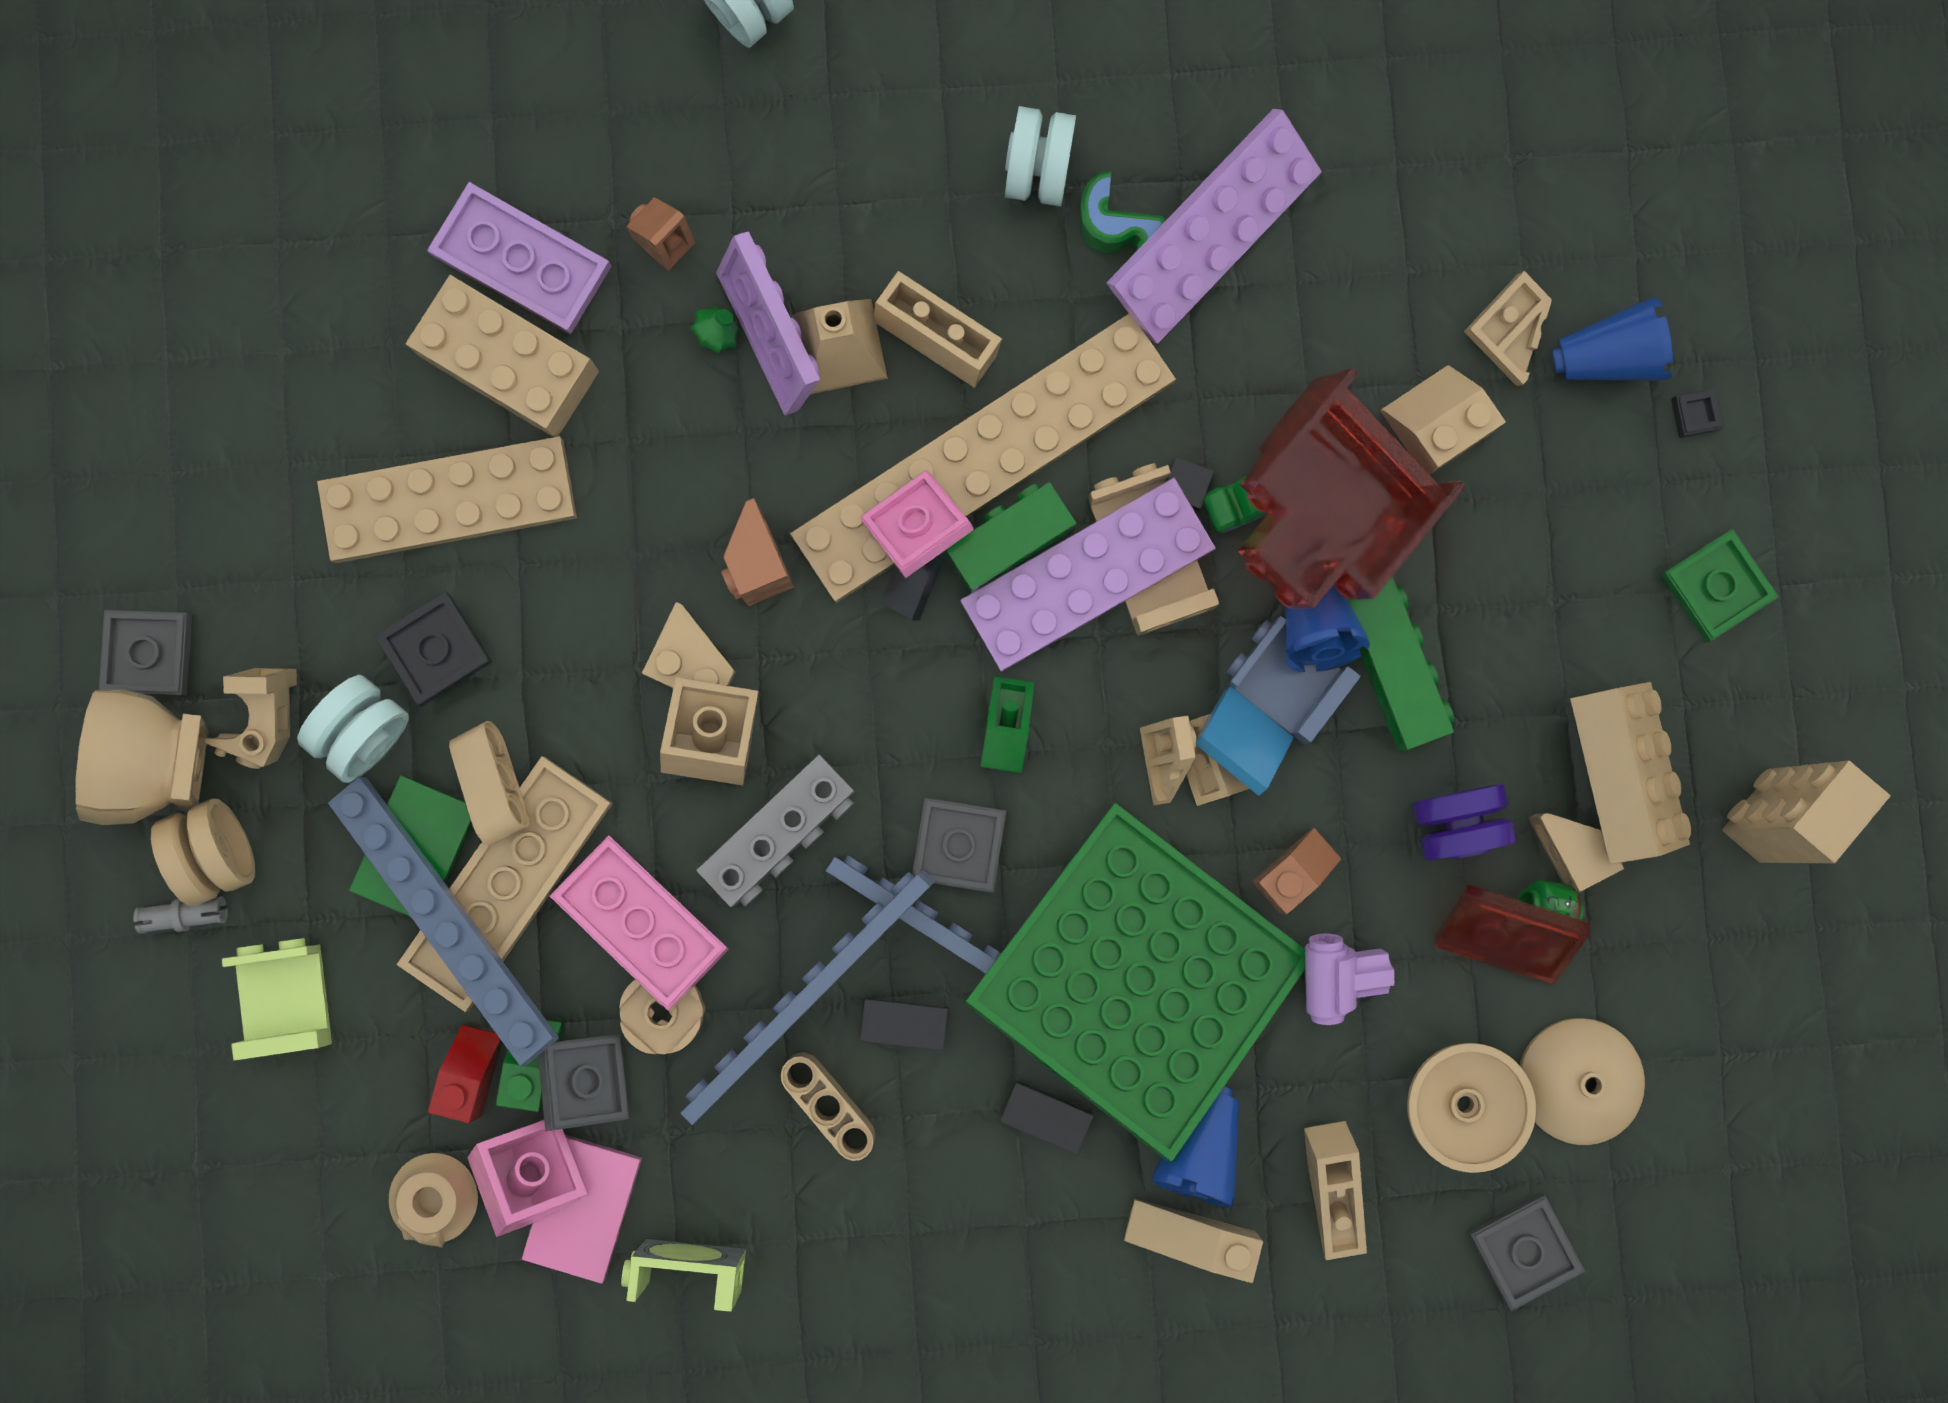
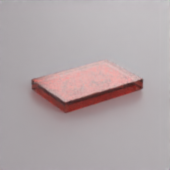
M1467 885L1436 934L1435 947L1555 984L1589 937L1590 923Z

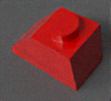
M465 1024L461 1025L439 1070L428 1113L465 1123H471L482 1117L502 1044L496 1032Z

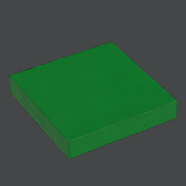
M1733 529L1726 531L1660 574L1705 642L1714 640L1779 597Z

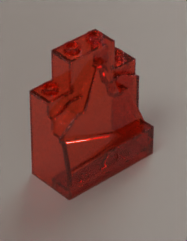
M1354 368L1314 379L1259 448L1258 451H1261L1262 455L1252 466L1251 472L1240 483V486L1249 494V502L1259 511L1268 513V515L1237 552L1247 561L1245 566L1249 572L1261 580H1266L1276 590L1274 592L1275 597L1290 609L1314 608L1333 584L1340 594L1350 600L1374 599L1466 487L1461 480L1438 484L1347 389L1359 374Z

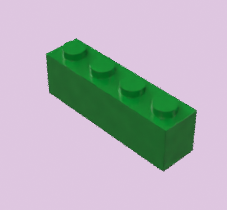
M1392 577L1346 594L1345 596L1368 635L1370 646L1368 650L1364 646L1360 648L1361 659L1397 751L1409 750L1454 733L1451 725L1454 723L1452 709L1446 700L1442 701L1436 687L1439 684V677L1434 665L1430 661L1426 662L1421 650V647L1424 646L1423 636L1417 624H1411L1406 612L1409 603L1401 585L1396 586Z

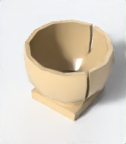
M125 689L95 690L86 710L79 742L76 769V810L79 820L99 825L130 824L151 815L169 804L176 805L180 811L188 812L192 806L199 804L207 749L205 739L209 735V730L200 715L183 714L182 720H179L178 717L154 697Z

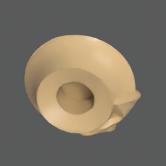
M439 1153L420 1155L408 1161L395 1175L389 1191L390 1213L395 1224L402 1231L403 1238L443 1248L444 1242L457 1237L469 1226L478 1204L477 1186L470 1171L457 1159Z

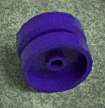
M1504 783L1411 803L1416 824L1430 826L1444 823L1445 829L1427 833L1420 839L1424 860L1470 857L1491 852V849L1517 842L1513 820L1498 818L1485 821L1484 819L1485 814L1501 811L1509 804Z

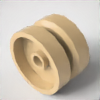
M209 799L192 806L187 816L176 813L156 821L151 828V844L160 873L170 890L184 904L197 906L216 898L220 889L225 892L233 891L252 883L255 877V861L252 848L239 820L221 800Z

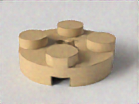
M636 979L633 980L625 989L619 1006L621 1008L620 1025L626 1039L638 1050L649 1054L673 1053L690 1044L702 1027L706 1009L697 986L695 985L669 1011L670 1015H672L669 1022L662 1019L657 1023L652 1018L655 1014L652 1005L654 1002L660 1003Z

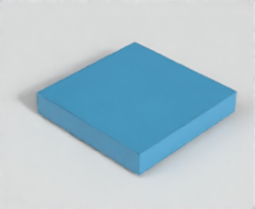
M1230 686L1222 693L1196 739V746L1260 796L1268 789L1294 737Z

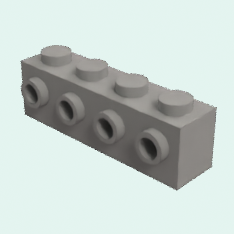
M818 755L696 871L730 907H734L740 902L746 907L763 891L759 884L770 873L777 878L793 863L794 860L789 855L800 845L805 849L810 847L824 833L820 826L831 815L835 820H838L854 805L850 797L856 792L821 755Z

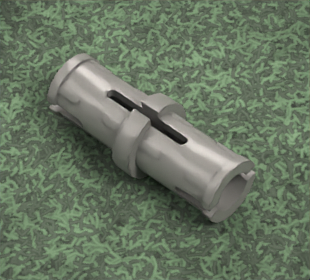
M223 896L216 897L197 906H188L179 899H175L171 904L137 907L134 911L133 921H143V924L135 925V929L139 934L173 928L177 932L189 930L191 926L225 923L228 917V908L219 909V906L227 904Z

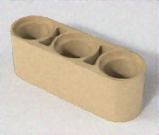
M485 721L451 739L449 742L451 756L470 819L478 837L485 844L493 845L526 828L529 825L528 813L506 743L499 729L491 721Z
M806 1052L791 1056L781 1071V1082L784 1088L841 1156L851 1161L865 1158L871 1152L875 1140V1129L871 1122L815 1056ZM795 1063L807 1064L812 1070V1080L807 1084L795 1082L791 1077V1066ZM830 1095L836 1098L840 1105V1111L834 1116L823 1115L817 1106V1101L820 1097ZM851 1128L861 1129L867 1136V1143L861 1148H852L845 1142L844 1133Z

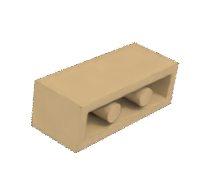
M900 271L896 273L875 302L873 320L876 324L974 388L997 357L1002 338Z

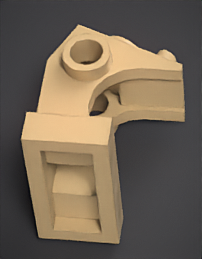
M253 668L223 676L224 693L237 694L248 706V726L242 734L221 733L219 737L205 739V743L216 747L214 754L217 756L225 757L226 753L237 756L235 760L246 767L259 769L277 762L290 738L289 687L297 685L296 669Z

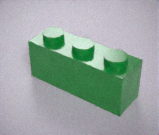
M1050 482L1041 488L1038 483L1029 486L1017 495L1019 502L1008 509L1000 505L991 510L982 518L985 522L984 524L968 533L947 549L946 557L970 594L1010 572L1075 530L1076 521Z

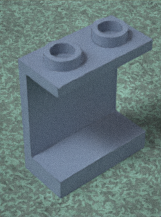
M1280 616L1272 624L1265 620L1251 638V640L1257 643L1248 656L1241 652L1226 672L1232 677L1226 683V686L1228 688L1232 686L1304 745L1313 741L1361 676L1348 666L1343 669L1338 667L1327 671H1317L1316 665H1304L1305 672L1290 669L1285 658L1284 625L1286 619Z

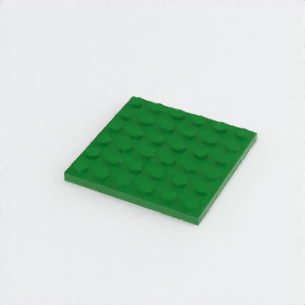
M1114 803L964 1003L1167 1162H1172L1304 972L1305 949L1118 804Z

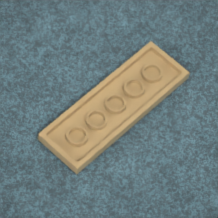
M560 436L317 481L330 561L333 563L577 519L564 440Z
M541 756L520 787L529 817V825L493 845H487L482 841L449 888L503 962L613 804L544 756ZM420 930L396 965L464 1012L470 1011L474 1002Z

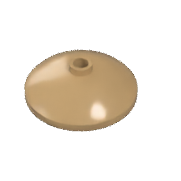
M1564 1019L1541 1030L1530 1041L1522 1055L1519 1066L1530 1080L1535 1095V1124L1550 1136L1570 1144H1598L1620 1134L1636 1117L1643 1101L1645 1089L1643 1066L1633 1045L1615 1028L1592 1019ZM1594 1077L1596 1088L1592 1092H1587L1585 1083L1589 1078Z
M1460 1043L1437 1051L1421 1065L1413 1077L1409 1088L1407 1113L1410 1127L1416 1140L1432 1158L1454 1170L1478 1173L1501 1167L1521 1152L1534 1128L1536 1101L1532 1085L1526 1073L1510 1056L1484 1044ZM1463 1096H1467L1470 1105L1466 1110L1460 1111L1458 1100Z

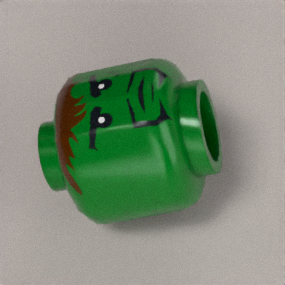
M1547 880L1533 881L1520 892L1516 903L1517 915L1525 928L1532 933L1553 937L1568 936L1581 922L1584 914L1579 895L1572 886Z

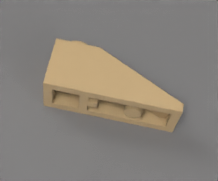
M1342 1121L1304 1128L1307 1164L1325 1260L1367 1253L1360 1157L1347 1123Z
M1134 1198L1124 1241L1209 1272L1249 1283L1254 1281L1263 1245V1240L1254 1230Z

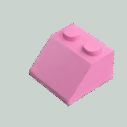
M544 1120L478 1143L467 1157L496 1237L535 1223L587 1195L563 1129L545 1131Z

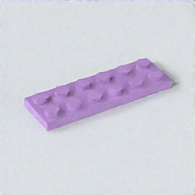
M1273 108L1106 283L1151 342L1158 344L1322 172L1284 111Z
M1172 478L960 601L1000 671L1003 672L1211 553L1216 548L1176 479Z

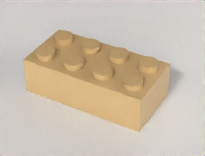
M449 275L406 342V345L422 359L552 437L560 435L600 372L587 356L452 275Z
M1651 682L1570 698L1609 864L1657 857L1690 845L1691 825L1688 816L1682 813L1679 800L1681 783L1678 775L1672 771L1669 759L1671 742L1668 734L1662 730L1659 718L1662 709L1661 700L1658 693L1652 689Z
M1849 760L1770 768L1756 779L1753 784L1756 790L1747 800L1738 802L1727 815L1730 821L1722 831L1759 863H1836L1891 795Z

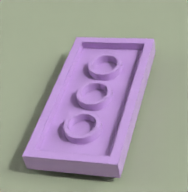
M468 182L427 250L434 258L570 335L612 267L605 258Z
M749 231L735 235L716 274L786 416L801 409L820 381L819 368L816 360L812 355H808L801 341V330L797 321L794 318H790L783 304L784 297L779 284L776 281H772L768 273L763 250L759 245L754 244Z

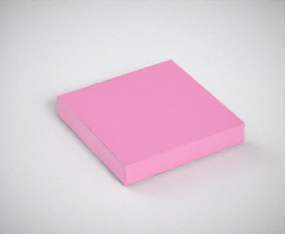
M928 470L921 473L860 517L864 526L905 578L974 530L970 521Z

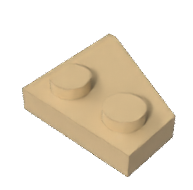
M1523 271L1510 281L1464 331L1516 386L1524 385L1528 380L1530 373L1526 371L1533 350L1538 348L1542 335L1541 325L1547 318L1552 299Z
M678 602L675 603L642 674L674 688L676 677L730 686L736 673L686 608Z
M1188 716L1170 718L1140 727L1153 806L1171 803L1196 758L1194 751L1196 747V734L1189 723Z

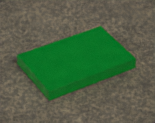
M400 775L387 806L444 883L447 884L472 827L466 802ZM365 855L349 891L410 916Z

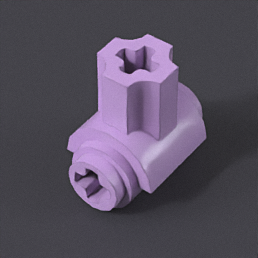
M1324 933L1311 936L1309 943L1305 946L1306 1012L1314 1023L1335 1025L1343 1022L1345 1015L1356 1009L1357 998L1389 993L1390 986H1394V968L1390 964L1389 954L1381 948L1355 952L1354 949L1343 943L1341 936L1336 934Z

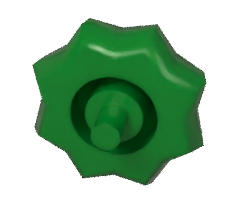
M713 305L708 309H700L695 312V322L691 326V331L698 338L700 346L709 348L718 354L724 349L735 348L736 336L740 328L734 322L733 314L727 309H719Z

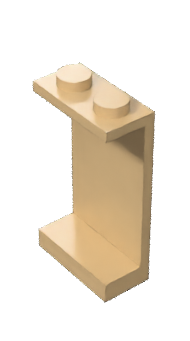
M1153 463L1132 472L1134 477L1118 482L1117 477H1112L1095 484V491L1090 492L1088 497L1095 521L1101 520L1164 484L1171 473L1169 466L1166 465L1157 469L1156 464ZM1198 561L1191 563L1125 601L1137 636L1214 610L1219 605L1215 590H1208Z

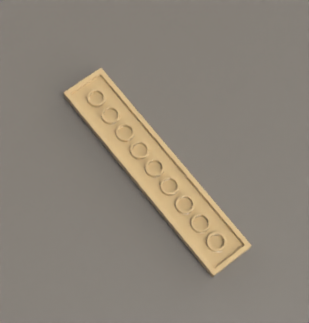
M1128 314L790 534L835 603H838L895 565L864 526L860 517L924 471L928 470L956 506L968 518L1174 384L1176 378L1142 328Z

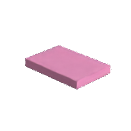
M565 1135L587 1195L533 1223L521 1260L603 1284L612 1260L642 1157Z

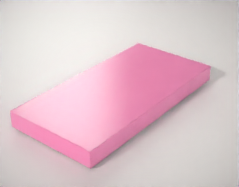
M609 835L550 895L572 919L668 1011H671L729 950Z

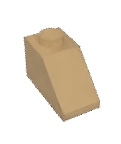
M1549 813L1534 814L1528 817L1562 883L1572 886L1576 892H1581L1624 869L1621 862L1609 864L1602 830Z

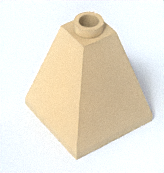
M871 299L830 304L792 315V318L797 321L800 327L801 341L808 355L814 357L819 368L820 381L811 394L888 379L877 324L873 320L874 310Z

